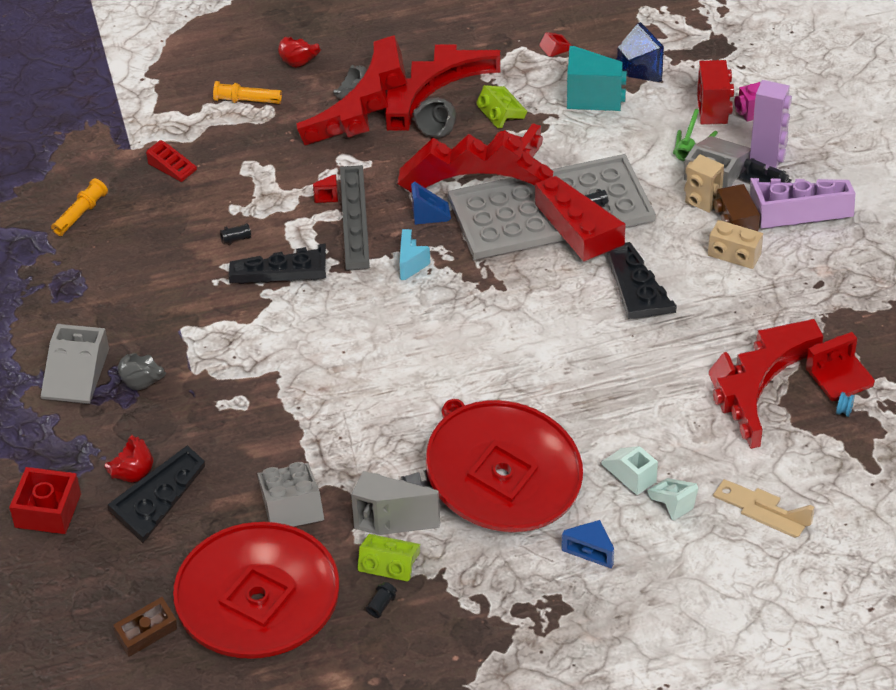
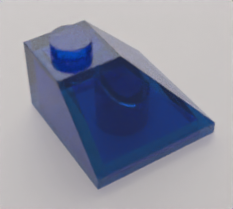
M641 22L637 23L618 46L616 60L623 62L622 71H627V76L630 78L653 82L662 81L664 46Z

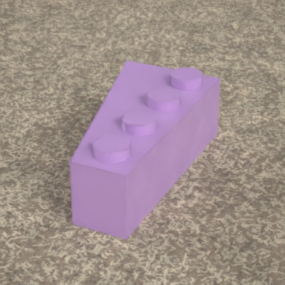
M762 80L755 98L750 159L754 158L766 164L765 169H768L769 166L777 168L779 162L783 163L786 156L785 148L788 143L789 109L792 96L789 95L790 85Z
M750 178V196L760 214L759 225L761 228L854 217L856 193L849 180L818 179L816 183H810L805 181V179H795V183H781V179H771V182H759V178Z

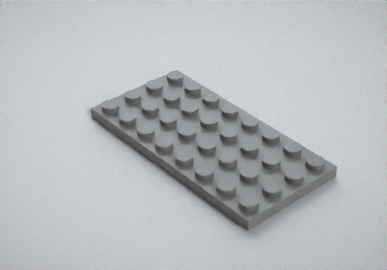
M626 154L551 169L554 171L553 176H557L583 195L595 193L597 189L605 190L609 202L602 208L624 222L626 227L653 222L656 219V213ZM511 177L448 191V199L474 260L565 240L535 205V186L528 182Z

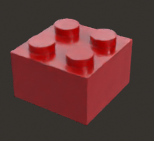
M726 60L699 61L697 101L701 125L728 124V116L733 113V103L730 101V97H734V84H730L732 82V70L727 68Z
M26 467L9 507L14 527L66 534L81 496L77 473Z

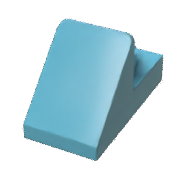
M402 229L400 279L406 280L430 264V248L428 246H417V240L412 239V229Z

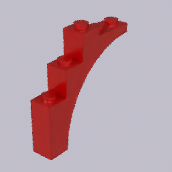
M395 35L374 41V53L371 64L364 77L351 92L329 109L314 117L296 123L304 145L345 132L348 137L370 131L367 114L388 107L386 90L407 84L402 53Z
M435 44L434 61H412L411 78H406L407 84L387 91V131H409L414 110L439 88L469 76L501 73L500 50H457V44Z
M504 130L489 145L468 134L453 149H450L446 144L432 138L400 168L397 184L412 193L411 184L413 182L427 188L447 178L480 173L513 177L535 186V183L553 177L554 171L533 158L529 153L522 151L523 142L517 136Z
M815 319L758 330L757 341L754 342V351L737 354V364L734 365L736 369L735 374L717 378L716 389L713 390L714 401L716 404H720L723 413L731 412L735 421L738 420L741 436L744 440H747L751 449L761 447L763 429L757 414V402L764 388L774 376L787 366L807 358L808 348L823 343V334Z

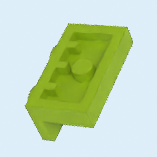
M484 85L476 102V105L497 128H503L506 119H524L528 112L504 86Z
M368 534L359 548L358 571L409 581L412 574V565L420 554L421 544Z

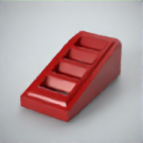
M159 140L146 152L149 165L180 182L197 170V166L162 140Z

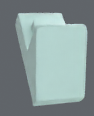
M667 478L648 489L647 492L651 500L665 503L671 519L676 520L694 508L698 486L697 483Z

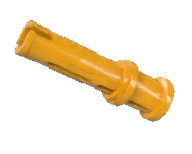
M215 81L213 89L214 101L224 99L232 100L233 103H237L239 100L281 104L282 95H280L282 90L241 87L238 83L233 85L220 84V81Z
M92 179L89 182V186L84 191L78 193L77 200L51 225V229H54L53 232L58 236H63L87 209H93L96 206V201L108 193L106 185L99 179Z

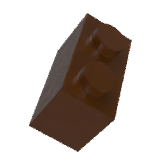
M740 184L717 189V197L714 199L713 204L715 212L721 216V221L758 231L760 214L745 185Z
M160 597L113 624L114 635L127 656L130 657L177 630V619L164 598Z

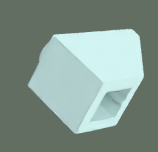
M640 446L621 448L602 461V465L636 495L657 482L658 461Z

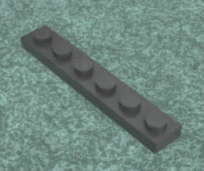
M363 165L340 167L346 270L370 268Z

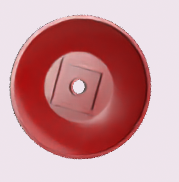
M486 400L467 404L454 410L444 417L433 430L426 450L427 475L433 489L439 491V498L447 507L463 519L491 530L525 532L547 526L561 518L572 507L582 485L583 464L576 444L567 431L545 413L516 402ZM504 469L509 474L500 475L496 470Z
M275 522L239 524L211 535L188 554L175 578L173 591L174 605L180 623L186 632L207 649L236 658L271 657L301 646L313 638L326 625L338 602V570L335 561L326 547L315 537L301 529ZM260 593L265 595L259 600L251 598L252 595Z

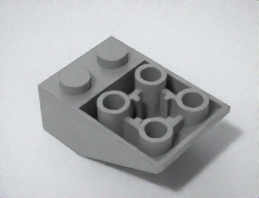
M710 136L695 144L685 158L684 180L687 181V174H685L687 165L701 154L724 164L722 188L730 187L743 169L745 160L750 158L751 148Z
M56 325L49 345L41 399L90 404L109 351L105 328Z
M295 462L290 464L289 467L280 469L270 467L264 469L263 472L257 473L269 522L294 527L324 520L320 491L308 463Z
M362 472L351 494L355 529L377 535L440 527L438 490L407 483L404 480L392 479L377 473Z

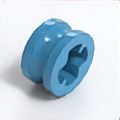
M842 392L836 414L844 413L846 417H850L855 395L846 396Z

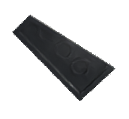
M626 242L625 245L607 252L628 319L676 313L677 305L667 297V291L663 286H659L655 280V275L644 265L645 261L631 242Z
M326 243L317 245L318 249L308 251L306 247L298 248L296 253L283 255V252L273 253V255L266 259L256 256L230 261L229 283H267L271 281L318 280L326 278Z
M188 445L111 501L108 504V511L144 543L204 469L205 461Z

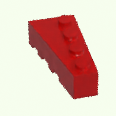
M557 176L535 183V205L583 262L625 245L626 224Z

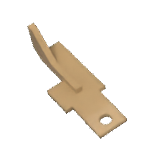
M723 479L713 494V497L743 509L741 514L794 538L799 537L804 528L810 526L813 522L814 506L807 505L787 511L777 507L781 499L780 497L759 488L754 492ZM729 489L731 492L726 494L722 490Z

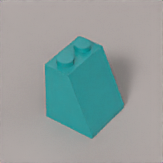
M570 46L567 72V109L621 111V102L626 100V89H622V85H626L627 71H622L623 62L576 46Z

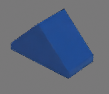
M416 182L411 184L415 225L447 222L451 219L448 202Z
M600 520L563 531L562 551L612 569L614 565V546Z

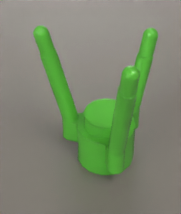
M698 109L694 110L685 138L681 140L682 131H677L673 154L681 161H685V158L695 145V141L690 137L697 119ZM713 131V133L710 134L708 137H715L718 132Z

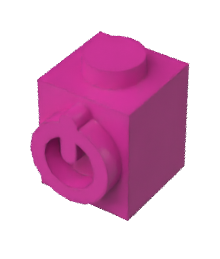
M760 82L739 87V96H736L734 99L737 113L743 115L747 122L754 119L755 98Z

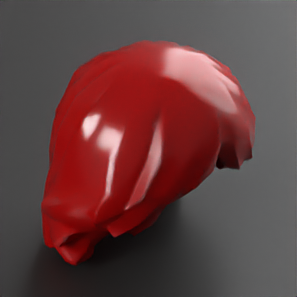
M284 37L278 47L279 56L282 60L295 68L304 66L321 51L317 43L310 45L301 38L293 40L292 37Z
M131 435L128 438L126 447L123 448V452L118 454L119 457H115L111 462H106L104 466L112 479L118 478L125 482L134 483L140 481L150 472L153 466V456L143 439L135 438Z

